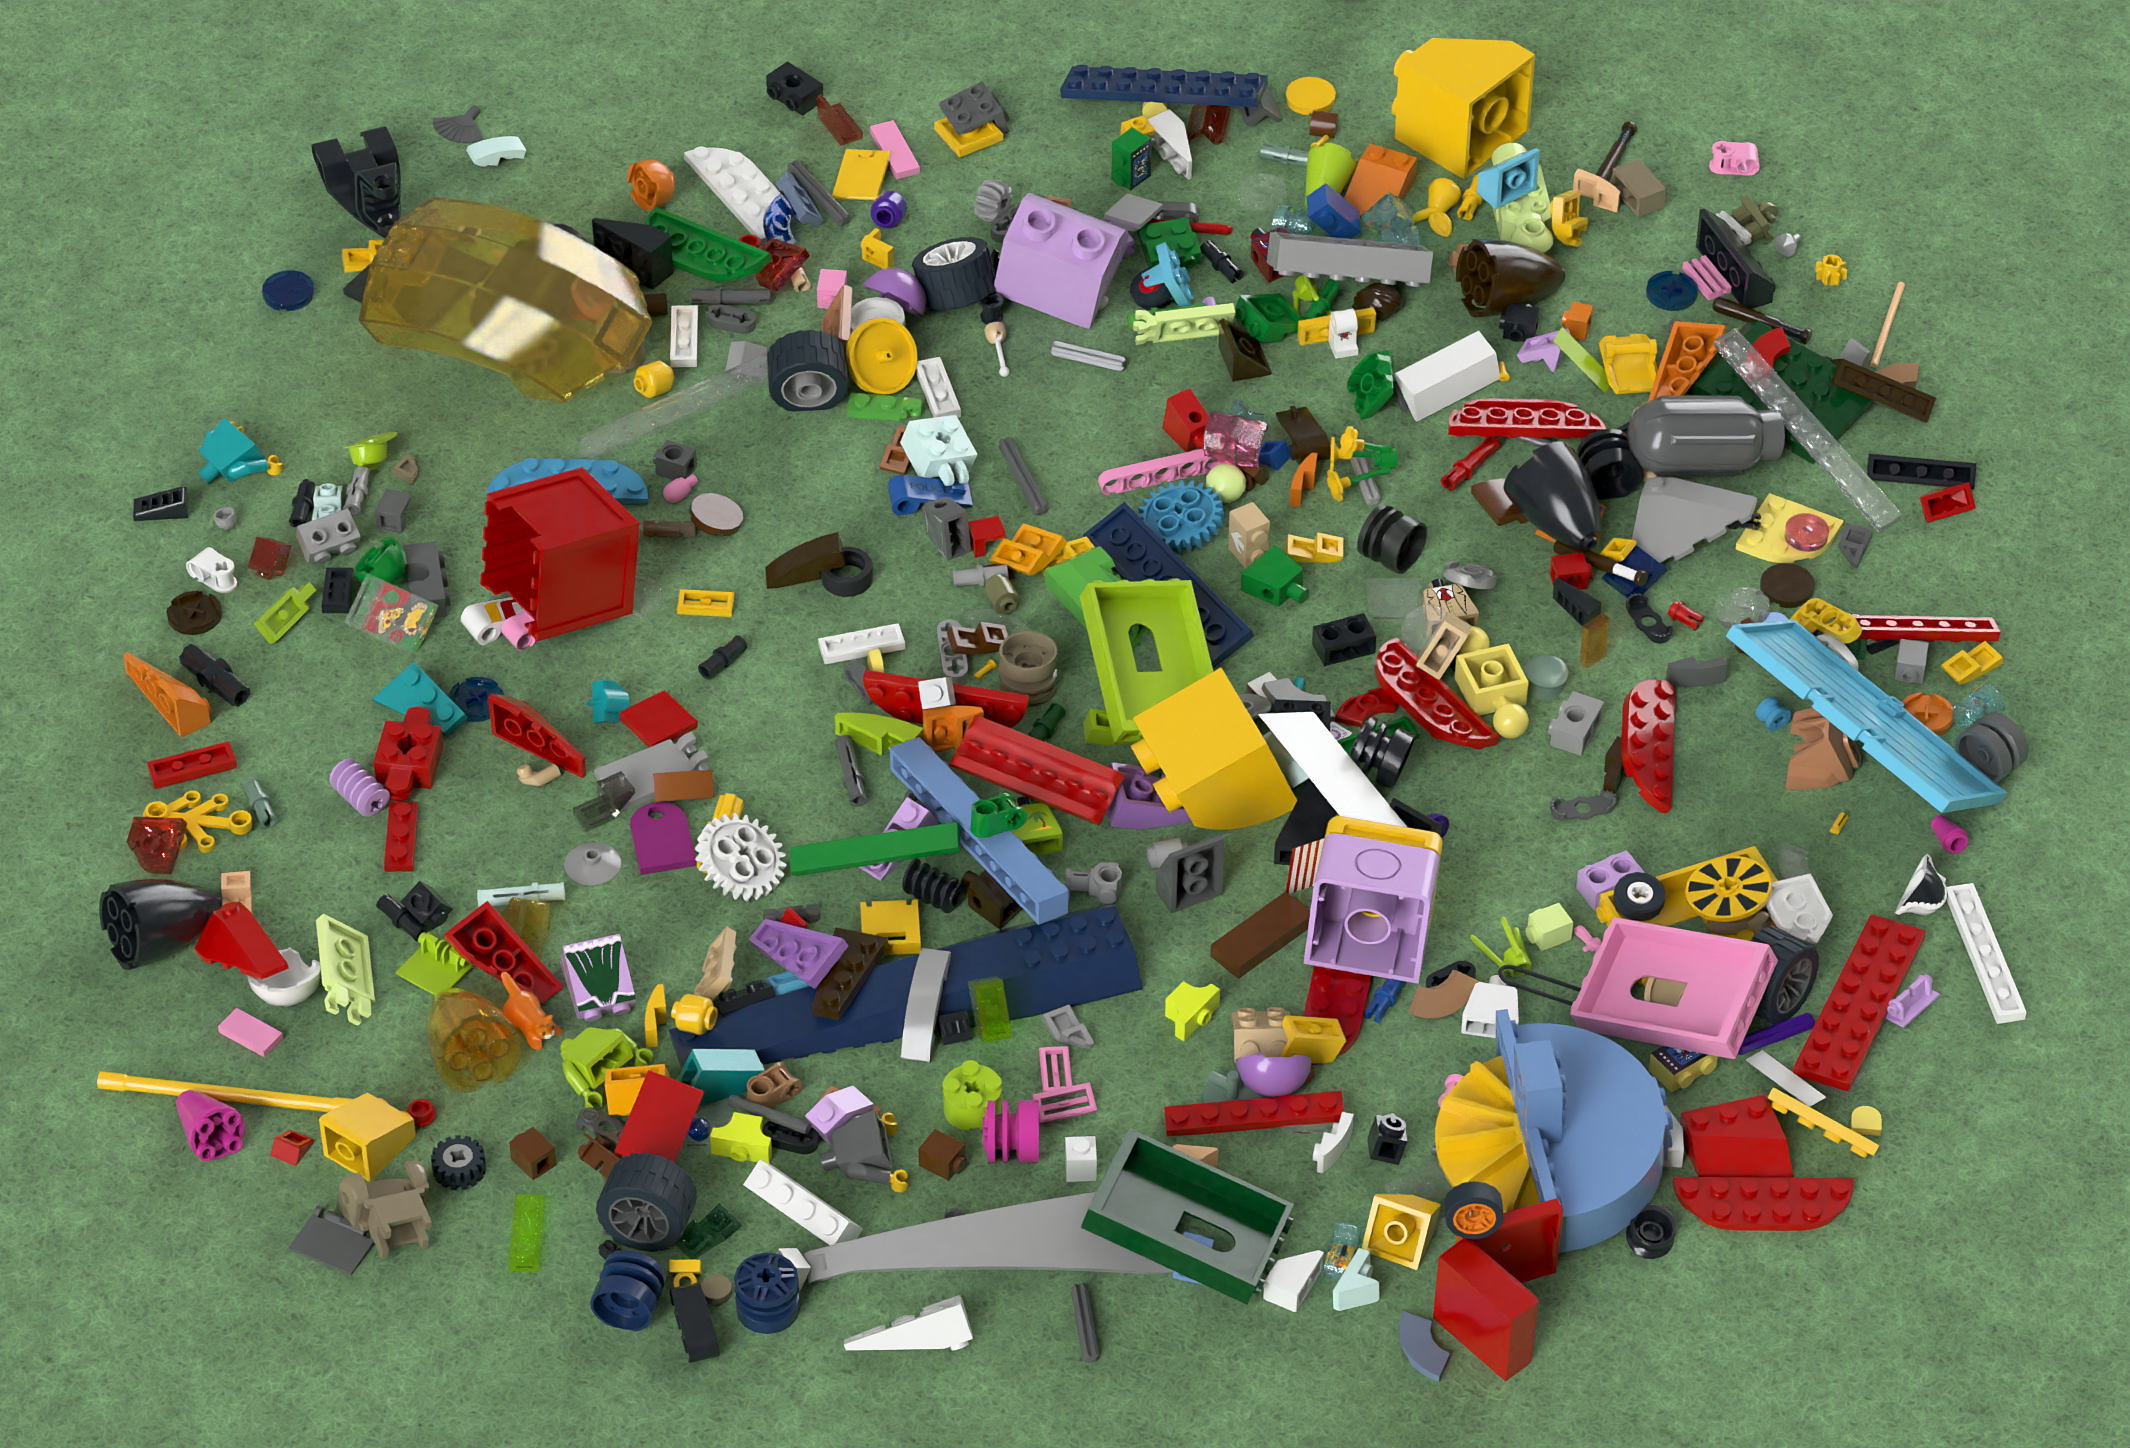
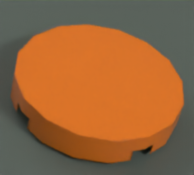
M1924 692L1909 695L1902 701L1904 704L1903 708L1937 736L1943 735L1951 729L1954 721V710L1952 705L1943 697L1931 693V696L1924 695Z

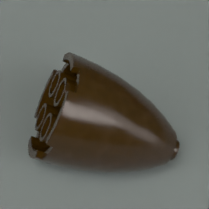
M1472 239L1468 246H1463L1457 261L1456 282H1461L1462 293L1465 296L1461 301L1472 317L1506 314L1507 307L1511 304L1527 303L1532 306L1550 296L1565 280L1564 269L1553 258L1537 249L1511 241ZM1474 299L1477 306H1486V308L1476 307L1472 304V300Z

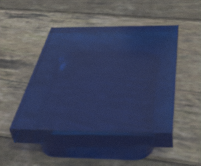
M1636 545L1625 559L1619 563L1635 571H1646L1648 573L1646 584L1639 587L1634 584L1633 580L1606 573L1602 580L1627 598L1630 594L1633 595V593H1636V595L1637 593L1644 594L1667 571V568Z

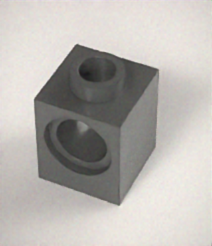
M666 440L661 449H657L654 454L653 463L656 466V475L671 480L680 477L686 479L697 467L696 449Z

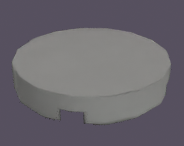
M1449 561L1444 565L1443 576L1456 584L1476 589H1493L1496 587L1498 577L1489 568L1474 563L1459 566L1460 562Z

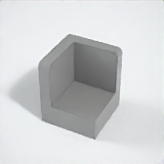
M746 341L731 342L725 371L727 373H741L760 378L762 376L767 347Z

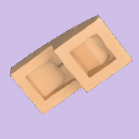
M1577 169L1574 174L1573 191H1580V195L1594 198L1593 206L1618 212L1621 192L1603 178Z
M250 871L221 873L222 906L229 902L240 901L252 913Z

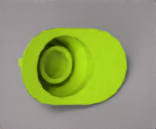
M398 432L374 435L343 448H348L354 465L375 470L381 462L387 459L388 441L396 437Z

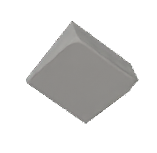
M1851 338L1839 359L1848 360L1868 369L1871 352Z

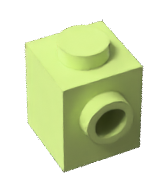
M1560 903L1543 909H1537L1529 914L1526 935L1528 940L1532 944L1536 943L1541 951L1572 940L1573 921Z

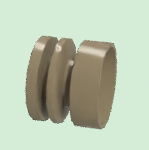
M1034 631L1015 633L1003 640L999 649L1000 691L1029 695L1028 705L1043 703L1050 699L1057 690V646L1054 641L1045 634Z

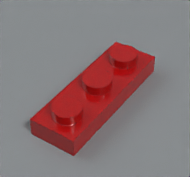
M227 741L147 762V768L154 789L232 770L237 768V763L231 745Z
M389 802L384 872H413L418 802Z

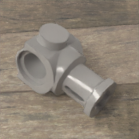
M1101 862L1095 868H1091L1090 872L1072 871L1071 868H1067L1065 886L1068 888L1069 893L1071 891L1089 892V896L1095 897L1098 901L1111 904L1117 902V898L1122 893V871L1119 868V863Z

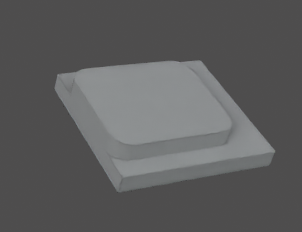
M1127 193L1104 214V219L1110 220V224L1123 229L1137 231L1163 209V204Z

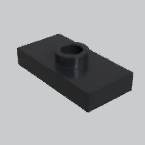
M326 567L321 605L322 613H350L354 568Z

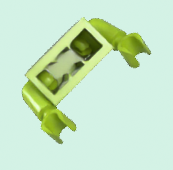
M592 1027L586 1028L574 1039L566 1038L560 1048L561 1056L564 1060L562 1069L566 1080L579 1096L583 1095L585 1098V1108H593L592 1104H590L592 1102H597L603 1108L601 1094L595 1091L591 1092L589 1089H596L605 1081L606 1069L620 1068L633 1056L635 1057V1067L647 1066L645 1060L649 1063L653 1062L652 1051L647 1048L638 1049V1044L620 1029Z

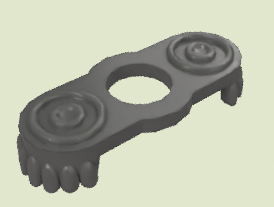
M1601 790L1599 796L1577 797L1560 802V798L1556 797V799L1553 798L1550 802L1551 815L1560 821L1573 819L1587 820L1593 816L1611 813L1616 806L1617 797L1612 791L1609 792V790ZM1579 803H1585L1590 806L1591 810L1587 813H1580L1575 810V806Z
M595 1108L582 1109L576 1119V1127L579 1130H582L585 1126L592 1130L596 1136L599 1135L616 1146L625 1127L618 1119L609 1117ZM607 1123L613 1125L616 1129L612 1132H604L599 1129V1126Z

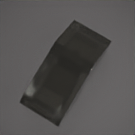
M622 771L596 782L597 798L573 807L574 816L586 832L613 821L635 794V788Z

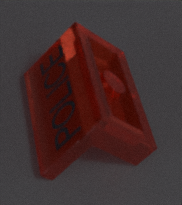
M1196 104L1193 106L1186 130L1188 141L1203 134L1214 145L1222 143L1231 108L1221 105Z

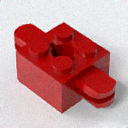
M416 706L409 708L405 713L403 722L385 721L373 765L377 783L385 784V789L390 793L391 800H407L412 793L413 787L432 788L443 751L441 726L431 725L430 712L424 707Z

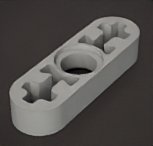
M944 620L937 626V641L943 677H952L953 684L961 685L968 679L966 654H958L956 656L945 654L947 651L952 650L946 631L951 626L961 627V625L955 620ZM952 665H957L959 674L953 673Z

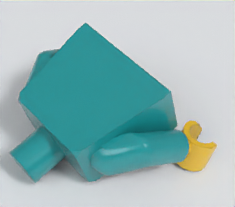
M226 418L215 429L207 431L203 445L199 450L207 464L197 474L207 484H210L219 474L231 483L238 478L253 473L267 472L270 475H279L283 471V463H279V458L276 455L269 456L268 461H266V457L259 448L244 435V427L240 426L237 428L235 422H229Z

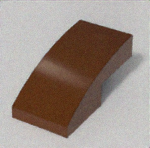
M980 622L976 629L951 626L947 632L952 652L957 654L999 652L1001 643L1008 637L1005 625Z

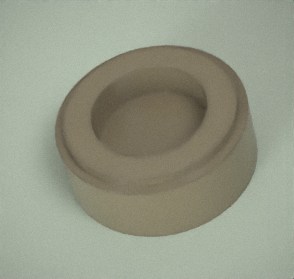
M711 1275L705 1278L701 1284L705 1300L709 1304H723L732 1295L731 1282L725 1276Z

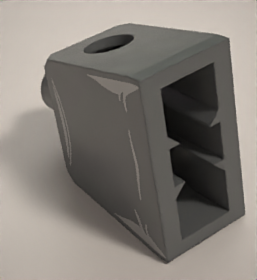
M949 497L926 502L922 507L926 534L946 560L949 561L971 552L967 511Z

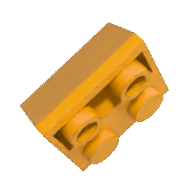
M666 1065L606 1069L605 1091L609 1115H630L648 1070L670 1078Z

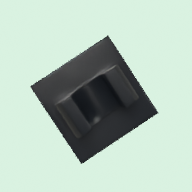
M967 1010L937 1017L943 1046L973 1039Z

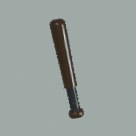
M1627 121L1622 125L1620 137L1614 142L1595 175L1608 182L1610 181L1613 168L1617 167L1626 149L1627 142L1637 132L1635 123Z
M1717 297L1713 301L1712 309L1720 314L1744 322L1760 321L1772 329L1782 327L1785 334L1800 339V342L1803 344H1807L1811 339L1812 330L1808 328L1804 330L1783 323L1780 319L1723 297Z

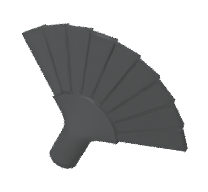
M473 105L464 115L433 118L435 130L450 141L458 143L483 141L473 122L480 113V109L476 105Z

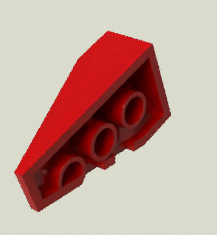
M491 694L488 697L493 735L581 778L586 776L585 757L537 710L528 703L511 696Z
M240 901L226 903L221 909L212 913L194 948L196 954L205 963L212 965L217 961L221 963L222 968L228 970L234 966L239 968L242 974L262 980L289 969L286 960L252 913Z

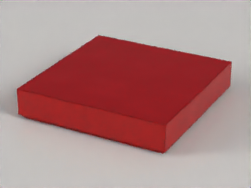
M665 690L619 712V720L648 747L669 739L674 741L698 728V721Z

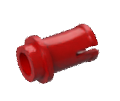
M1674 601L1667 615L1671 616L1672 621L1678 620L1694 631L1700 627L1697 622L1702 624L1705 618L1704 615L1686 607L1683 601Z

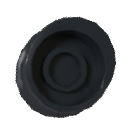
M1647 1204L1630 1221V1225L1626 1229V1240L1629 1247L1635 1254L1645 1259L1661 1258L1668 1254L1673 1247L1676 1233L1675 1218L1665 1207L1658 1204Z

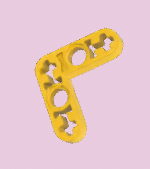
M1820 598L1808 600L1789 619L1796 620L1810 633L1818 629L1845 644L1855 641L1862 632V627L1852 615ZM1836 617L1834 621H1832L1829 624H1826L1830 619Z

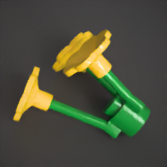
M1347 426L1345 433L1342 434L1340 440L1341 448L1337 447L1335 437H1331L1330 470L1327 471V484L1334 499H1337L1338 502L1343 501V489L1350 487L1352 483L1378 475L1390 474V469H1395L1398 463L1396 448L1391 447V445L1365 443L1364 440L1357 439L1358 431L1353 429L1352 426ZM1363 448H1364V449H1370V450H1374V451H1373V452H1360V451H1356V450H1363ZM1352 457L1372 458L1373 466L1379 468L1378 470L1352 478L1347 476L1340 479L1337 472L1333 471L1338 459L1349 460Z

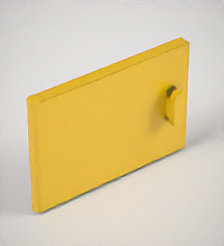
M846 149L831 196L834 199L875 201L880 193L891 156L890 151Z

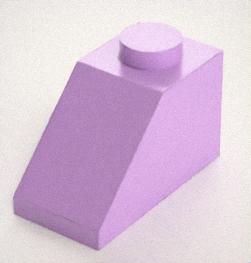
M850 1086L824 1096L805 1117L808 1123H811V1127L817 1131L818 1135L832 1147L833 1131L843 1126L853 1115H863L869 1112L874 1107V1104L857 1088Z

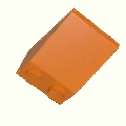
M1369 144L1360 158L1344 199L1359 211L1360 218L1388 225L1416 180L1417 157Z

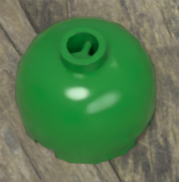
M392 536L380 540L384 544L377 549L375 546L370 548L355 566L358 572H353V575L368 588L370 584L379 586V589L374 588V590H384L387 584L397 587L405 579L403 573L407 568V556L405 550Z

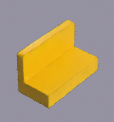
M1286 1015L1281 1023L1288 1042L1282 1050L1280 1057L1301 1055L1310 1057L1312 1063H1332L1346 1042L1338 1019Z

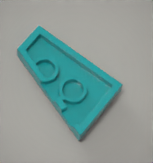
M415 662L411 663L372 698L375 703L386 706L403 716L411 707L420 706L426 708L431 715V725L441 726V732L445 736L451 734L468 719L466 714Z

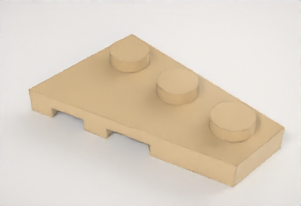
M728 926L711 943L701 970L705 974L700 983L696 985L693 993L709 998L711 1001L720 992L725 993L733 980L731 978V970L735 964L733 955L737 948V945H735L736 931Z

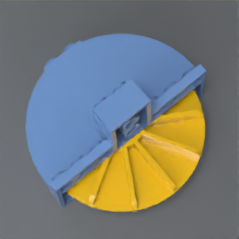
M1508 1009L1496 1010V1058L1483 1064L1479 1061L1470 1065V1072L1460 1079L1447 1096L1443 1097L1435 1128V1146L1439 1166L1452 1187L1471 1181L1485 1182L1495 1187L1501 1194L1503 1213L1558 1198L1563 1208L1558 1253L1583 1249L1613 1237L1628 1227L1630 1221L1650 1203L1660 1183L1664 1160H1668V1148L1672 1147L1670 1130L1673 1129V1120L1670 1111L1665 1112L1664 1106H1666L1664 1088H1659L1656 1077H1651L1645 1067L1620 1045L1597 1033L1568 1025L1551 1023L1517 1025L1515 1020H1510Z

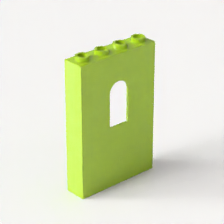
M1147 579L1141 582H1129L1128 580L1103 582L1097 580L1088 583L1079 596L1114 744L1136 743L1143 739L1133 717L1213 672L1191 580L1170 579L1168 581H1155ZM1140 624L1151 630L1162 671L1137 672L1128 634L1131 626Z

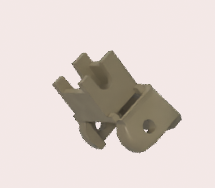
M418 1160L405 1162V1169L410 1180L404 1178L384 1179L365 1183L360 1173H354L345 1177L339 1185L336 1208L353 1225L356 1231L369 1230L381 1259L388 1257L389 1248L418 1242L422 1250L428 1248L429 1238L425 1230L431 1229L432 1224L426 1210L429 1186L427 1184L426 1169Z

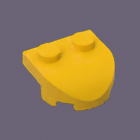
M1573 190L1554 197L1550 204V215H1552V229L1557 239L1567 246L1579 247L1582 244V239L1578 237L1581 231L1587 230L1588 218L1579 217L1580 191Z

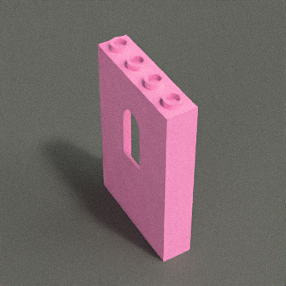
M1613 917L1609 928L1605 930L1599 951L1593 957L1590 971L1583 979L1581 991L1571 1006L1570 1016L1578 1028L1594 1033L1735 1059L1778 960L1768 944ZM1643 977L1687 984L1677 1007L1637 1000L1632 997L1631 988L1637 980Z

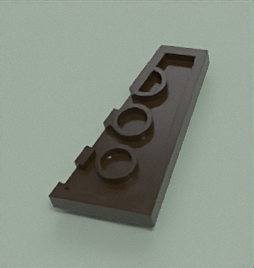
M835 927L833 936L843 938L848 944V948L818 984L812 1003L813 1015L835 1020L842 1018L888 949L887 937Z

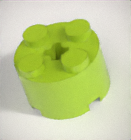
M968 1060L946 1075L942 1084L943 1111L950 1124L961 1130L970 1131V1129L976 1128L982 1130L983 1117L988 1100H995V1114H1001L1002 1080L995 1071L989 1067L979 1065L974 1060Z

